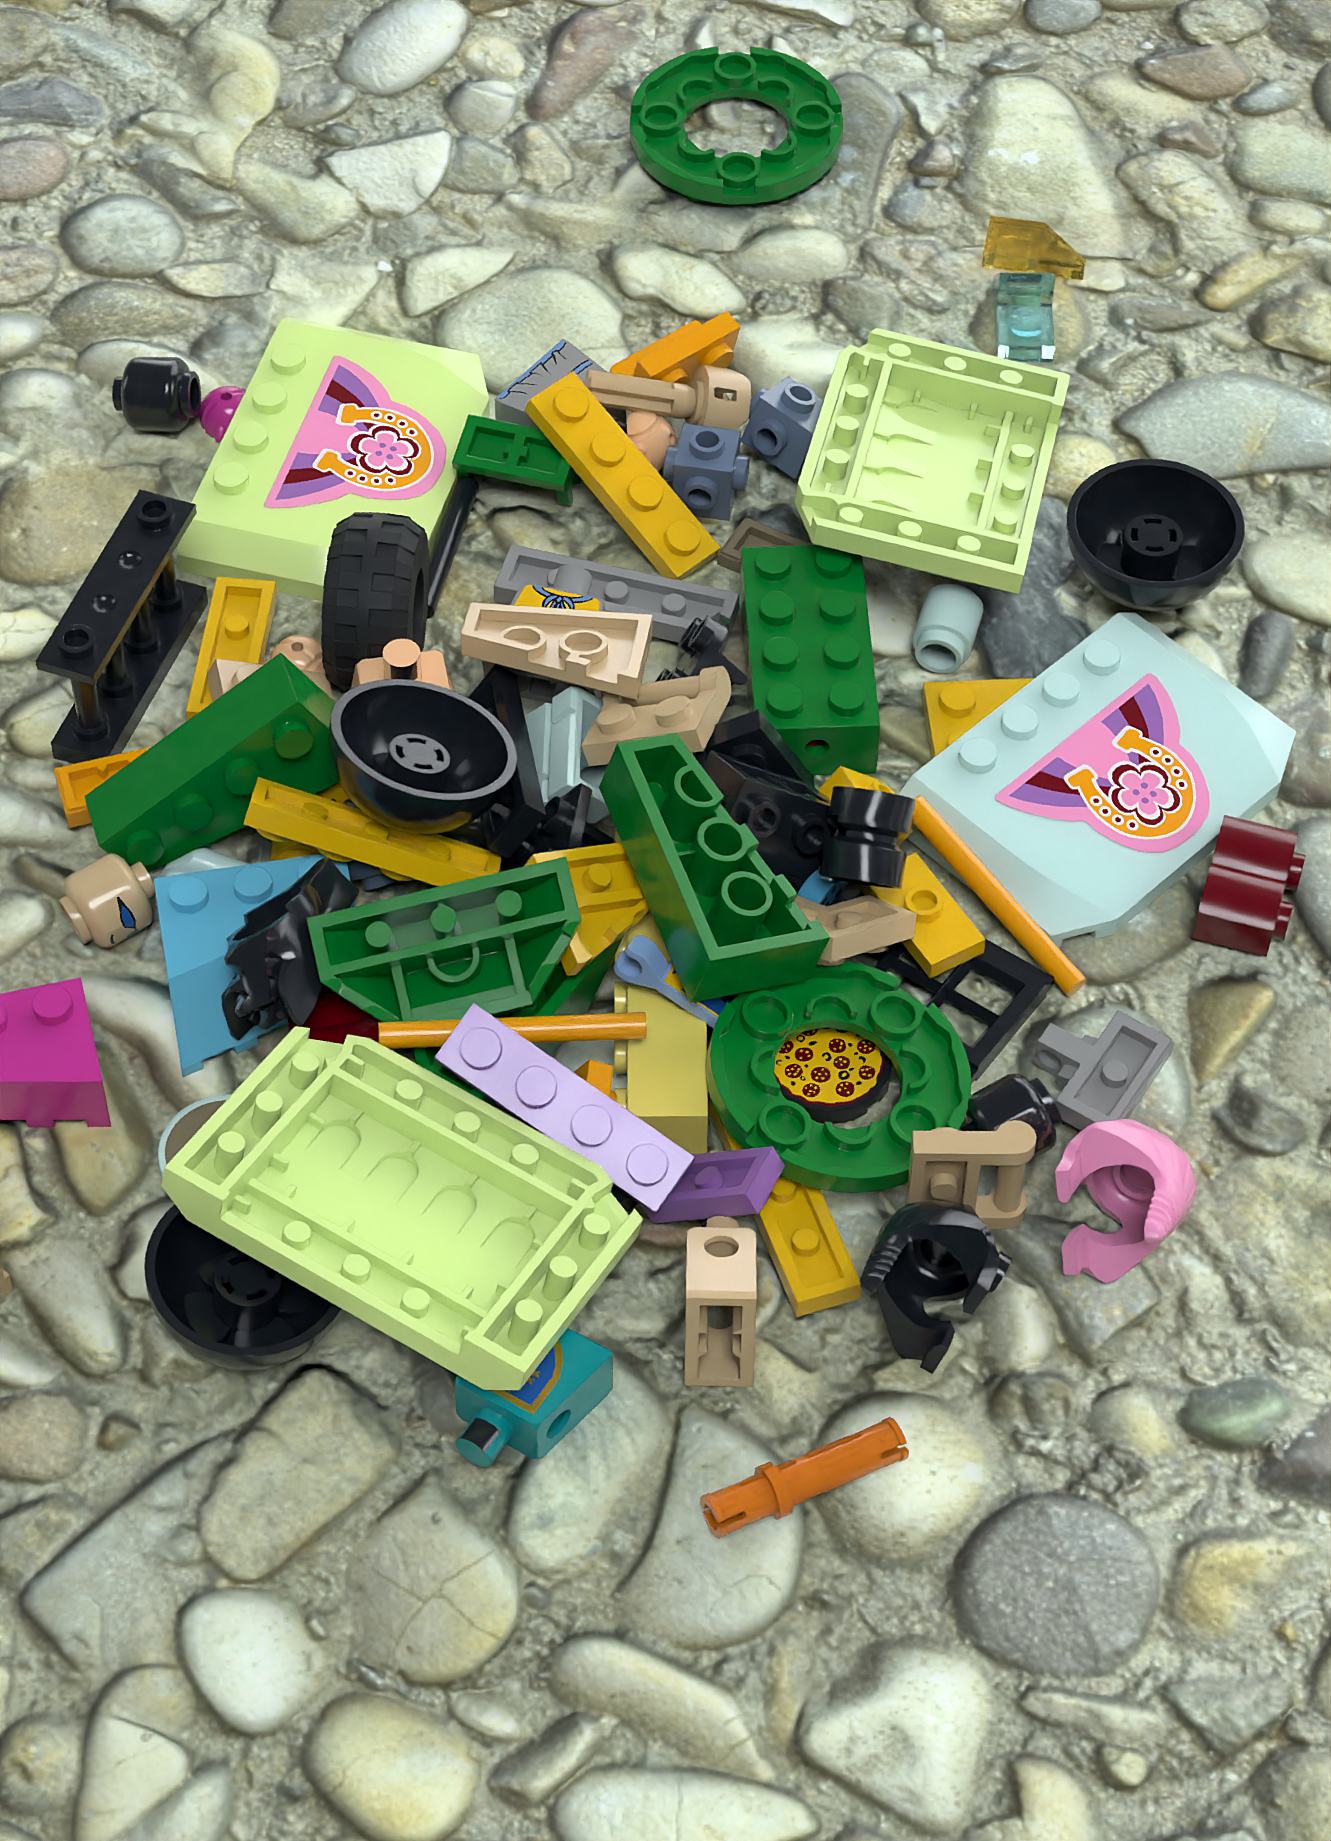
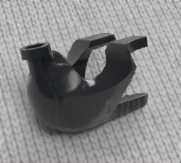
M942 1200L913 1202L897 1210L881 1227L864 1271H862L860 1287L870 1298H872L877 1290L887 1330L898 1355L903 1359L922 1360L920 1368L933 1374L947 1353L955 1330L951 1320L942 1321L931 1318L925 1312L923 1303L929 1301H954L965 1297L963 1312L972 1315L987 1293H992L997 1288L1012 1262V1257L1002 1251H997L989 1228L977 1216L971 1205Z

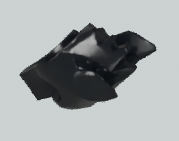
M330 858L319 860L289 888L244 914L245 925L226 938L228 949L224 960L226 965L231 967L236 974L221 995L222 1009L230 1033L235 1039L240 1040L254 1025L259 1024L262 1030H267L288 1016L301 1027L313 1012L320 993L327 988L320 982L306 918L350 908L360 892L339 871Z

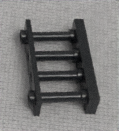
M140 489L36 659L38 670L70 678L74 704L51 741L54 759L76 764L121 754L207 607V587L176 579L173 560L174 550L197 513L196 504Z

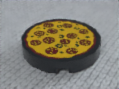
M826 1027L803 1031L785 1042L775 1057L774 1075L777 1083L780 1084L782 1095L787 1100L801 1105L808 1112L812 1120L822 1124L825 1122L835 1124L854 1121L866 1114L868 1107L875 1104L878 1099L879 1102L882 1100L889 1089L893 1063L872 1041L852 1031Z

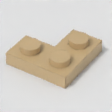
M798 895L794 901L810 922L817 919L831 937L817 962L819 965H841L845 962V958L861 953H880L885 951L888 945L914 938L917 913L870 895L830 906L821 905Z

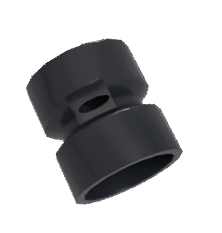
M834 786L827 822L836 829V836L824 841L819 876L862 885L901 889L907 853L898 846L899 839L910 835L916 800L887 792Z

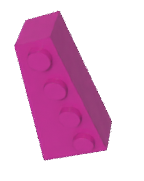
M81 978L0 994V1120H26L28 1127H55L56 1120H86L87 1127H111Z

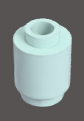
M941 584L927 592L912 638L915 657L924 668L936 673H951L956 671L970 657L983 614V604L974 592L959 584Z

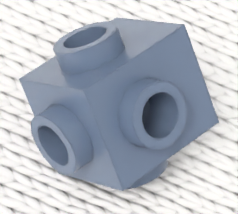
M789 376L770 390L766 388L760 389L751 399L749 422L742 435L741 442L758 453L759 457L766 463L777 466L794 479L798 478L801 475L824 400L818 397L809 386L796 382Z
M683 423L678 447L668 446L663 478L666 481H673V491L695 517L730 521L737 490H746L750 467V456L740 455L741 431Z

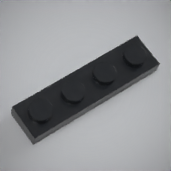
M495 664L468 698L488 710L502 723L509 732L516 747L517 764L510 783L497 802L483 814V827L488 849L509 859L524 841H530L536 836L544 822L546 812L516 674Z

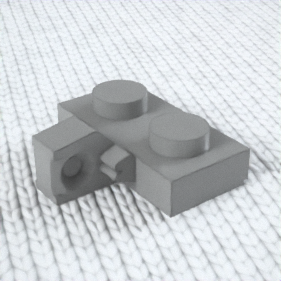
M1117 1010L1099 1038L1084 1035L1080 1039L1050 1023L1037 1042L1032 1062L1057 1078L1055 1082L1064 1088L1055 1101L1062 1120L1082 1131L1087 1126L1096 1122L1128 1119L1170 1057L1175 1042L1168 1036Z

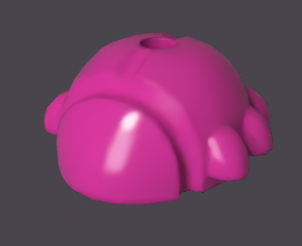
M222 386L209 392L204 400L201 401L200 410L197 415L200 417L201 427L205 429L206 434L215 438L217 442L221 443L246 389H240L237 386Z

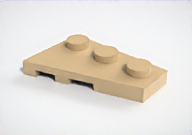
M470 602L461 631V655L637 700L652 640L653 615Z

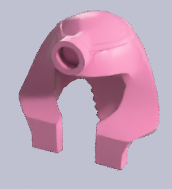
M1120 1119L1093 1123L1083 1129L1068 1143L1061 1162L1055 1170L1058 1201L1067 1203L1079 1185H1087L1091 1197L1102 1211L1120 1223L1123 1228L1114 1233L1107 1234L1090 1229L1084 1223L1073 1228L1062 1244L1063 1274L1078 1276L1080 1271L1083 1270L1105 1284L1114 1282L1140 1263L1173 1233L1178 1225L1183 1223L1190 1212L1189 1207L1193 1205L1197 1182L1188 1156L1169 1137L1135 1120Z

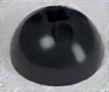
M1134 459L1118 462L1100 469L1080 484L1072 495L1067 509L1066 529L1068 543L1074 561L1083 576L1097 591L1108 599L1125 607L1141 611L1174 610L1188 606L1208 595L1220 585L1233 568L1241 551L1245 535L1244 517L1233 495L1220 482L1207 473L1189 465L1170 460Z
M404 679L372 681L347 691L339 698L332 710L328 744L333 769L341 787L362 812L378 823L394 830L412 834H437L465 826L479 818L497 802L509 785L516 769V747L509 732L502 723L478 703L441 686Z
M175 1204L160 1219L149 1239L145 1253L144 1270L146 1289L153 1310L164 1329L182 1348L212 1365L245 1371L263 1370L283 1365L302 1356L316 1346L329 1333L343 1310L189 1222Z

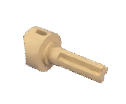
M702 365L694 374L690 386L590 369L587 370L585 376V386L603 407L627 411H645L659 416L678 419L685 418V424L737 430L749 418L751 404L750 380L743 374L731 369ZM726 393H732V394H733V395H732V398H731V401H730V399H729V397L727 396Z

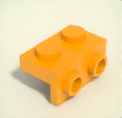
M728 311L723 312L704 324L694 320L612 365L609 373L690 386L694 374L700 366L706 365L719 368L729 366L734 357L733 351L741 326Z

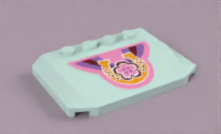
M1117 613L915 772L898 795L913 799L923 796L1057 947L1061 948L1065 938L1090 933L1094 939L1115 934L1215 850L1224 815L1249 821L1272 802L1278 795L1296 731L1138 614ZM912 823L911 828L913 832L907 839L969 887Z

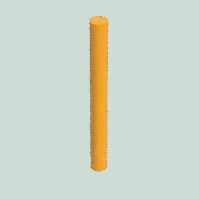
M923 796L914 798L916 801L912 823L1044 971L1055 977L1054 982L1067 996L1076 993L1087 981L1083 974Z
M645 1012L496 1018L531 1043L646 1039L647 1036ZM461 1019L378 1023V1043L389 1049L442 1047Z

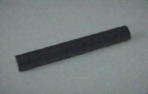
M463 476L458 478L429 556L427 619L433 617L479 489L478 482L471 477Z

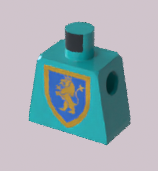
M567 1328L520 1390H483L457 1375L454 1384L456 1414L468 1423L455 1441L458 1451L473 1464L484 1468L492 1464L505 1445L512 1447L531 1459L543 1458L613 1389V1352Z

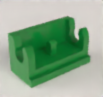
M468 414L452 460L453 469H456L457 478L466 476L474 479V474L554 490L557 493L559 504L572 506V484H581L582 479L539 428Z

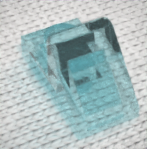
M1004 272L993 276L992 288L997 357L1016 362L1053 363L1055 339L1052 304L1055 273Z

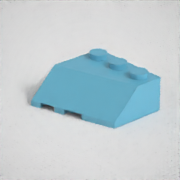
M323 854L154 878L183 1077L204 1069V1060L233 1048L236 1054L258 1045L257 1037L288 1024L287 1018L267 1030H262L259 1024L254 1025L240 1040L235 1039L231 1035L222 1009L221 995L232 981L236 972L226 965L224 960L228 949L226 938L245 925L244 914L289 888L316 862L328 857ZM331 859L339 871L350 881L347 862ZM326 988V989H324L322 992L331 991V990L328 989V988Z

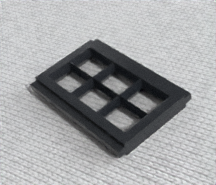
M849 882L830 905L865 896L861 891L862 884ZM987 939L985 940L984 953L957 965L943 983L934 978H929L927 974L898 959L906 949L902 942L894 943L887 951L880 953H861L877 962L873 966L874 968L884 972L889 969L932 993L933 995L924 1004L927 1008L932 1003L939 1008L946 1001L988 1025L972 1046L962 1042L970 1065L972 1083L980 1078L1046 998L1047 992L1054 985V976ZM970 970L1014 994L998 1015L954 990Z

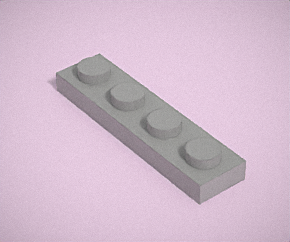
M511 544L494 584V602L510 605L521 585L529 582L553 587L560 566H579L587 570L593 577L588 595L597 596L604 600L606 612L653 615L652 637L680 642L684 632L696 617L703 620L707 615L712 617L720 612L728 617L731 623L719 652H723L739 611L740 593Z

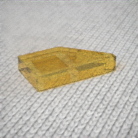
M990 216L982 267L1083 280L1086 260L1045 222Z

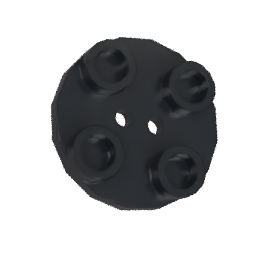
M720 612L712 617L707 615L703 620L696 617L688 626L678 644V648L685 652L672 671L665 668L655 682L698 676L703 668L723 666L729 674L731 686L734 684L744 685L747 682V676L719 652L731 623L730 619ZM732 695L727 706H731L734 703Z

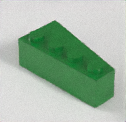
M279 653L84 796L98 846L108 854L113 853L122 857L129 867L140 861L147 872H150L195 849L246 827L247 825H243L258 777L310 794H316L339 783L330 759L328 744L329 723L336 702L282 653Z
M672 733L617 743L599 789L689 1002L693 1003L808 980L831 937L817 919L810 922L794 901L798 893L783 874L778 876L773 874L756 851L759 845L758 840L746 824L740 826L730 817L721 805L724 795L678 734Z

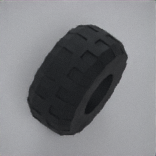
M354 512L351 516L339 521L333 530L324 576L321 649L325 677L339 687L341 691L347 692L351 689L355 664L362 659L383 657L384 647L393 640H411L419 646L420 652H423L429 592L428 537L425 529L414 522L409 516L379 512Z

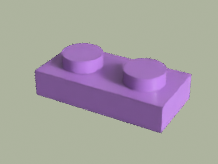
M773 1146L694 1154L695 1161L657 1215H654L643 1206L642 1208L653 1223L694 1221L714 1216L727 1217L758 1214L768 1201L770 1192L785 1165Z

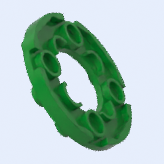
M719 46L709 47L673 58L659 66L643 80L631 102L630 141L637 159L655 179L672 190L684 194L691 201H708L722 204L781 202L787 200L792 194L815 183L836 161L843 142L842 103L834 87L820 72L795 57L775 50L750 46V54L741 52L719 54ZM741 97L756 99L774 107L785 118L789 130L787 137L776 149L770 151L764 148L759 157H754L744 152H732L722 157H716L713 149L702 151L688 139V133L685 132L684 126L686 119L699 106L715 99Z
M845 961L843 964L836 966L816 964L808 980L743 992L736 996L730 1004L728 1002L725 1004L715 1023L707 1051V1085L715 1111L730 1135L743 1149L773 1146L785 1165L780 1175L812 1189L844 1193L875 1192L907 1183L913 1131H931L942 1127L954 1128L960 1131L968 1111V1100L971 1097L972 1083L969 1061L960 1037L943 1012L934 1003L927 1008L915 997L899 988L901 979L874 967ZM828 1027L852 1031L875 1043L892 1060L900 1080L899 1101L889 1115L878 1122H870L869 1126L844 1129L833 1127L832 1122H825L824 1125H821L812 1120L808 1112L801 1105L787 1100L781 1093L780 1084L777 1083L774 1075L775 1057L783 1044L801 1032Z

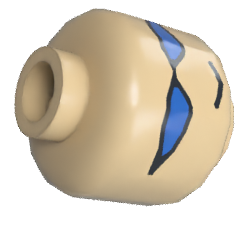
M109 853L70 874L64 882L66 896L58 900L66 918L83 944L93 940L100 947L109 948L147 927L152 922L153 909L149 899L156 896L152 878L140 861L129 867L122 857Z

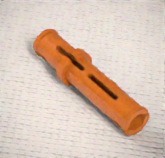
M888 1417L862 1431L836 1440L777 1466H773L772 1462H767L756 1467L753 1476L724 1489L702 1495L700 1497L701 1506L704 1509L710 1507V1510L702 1512L710 1531L718 1539L748 1524L772 1515L777 1520L793 1513V1506L807 1499L840 1487L885 1466L908 1459L909 1450L905 1446L897 1447L907 1444L906 1438L898 1423L893 1418Z

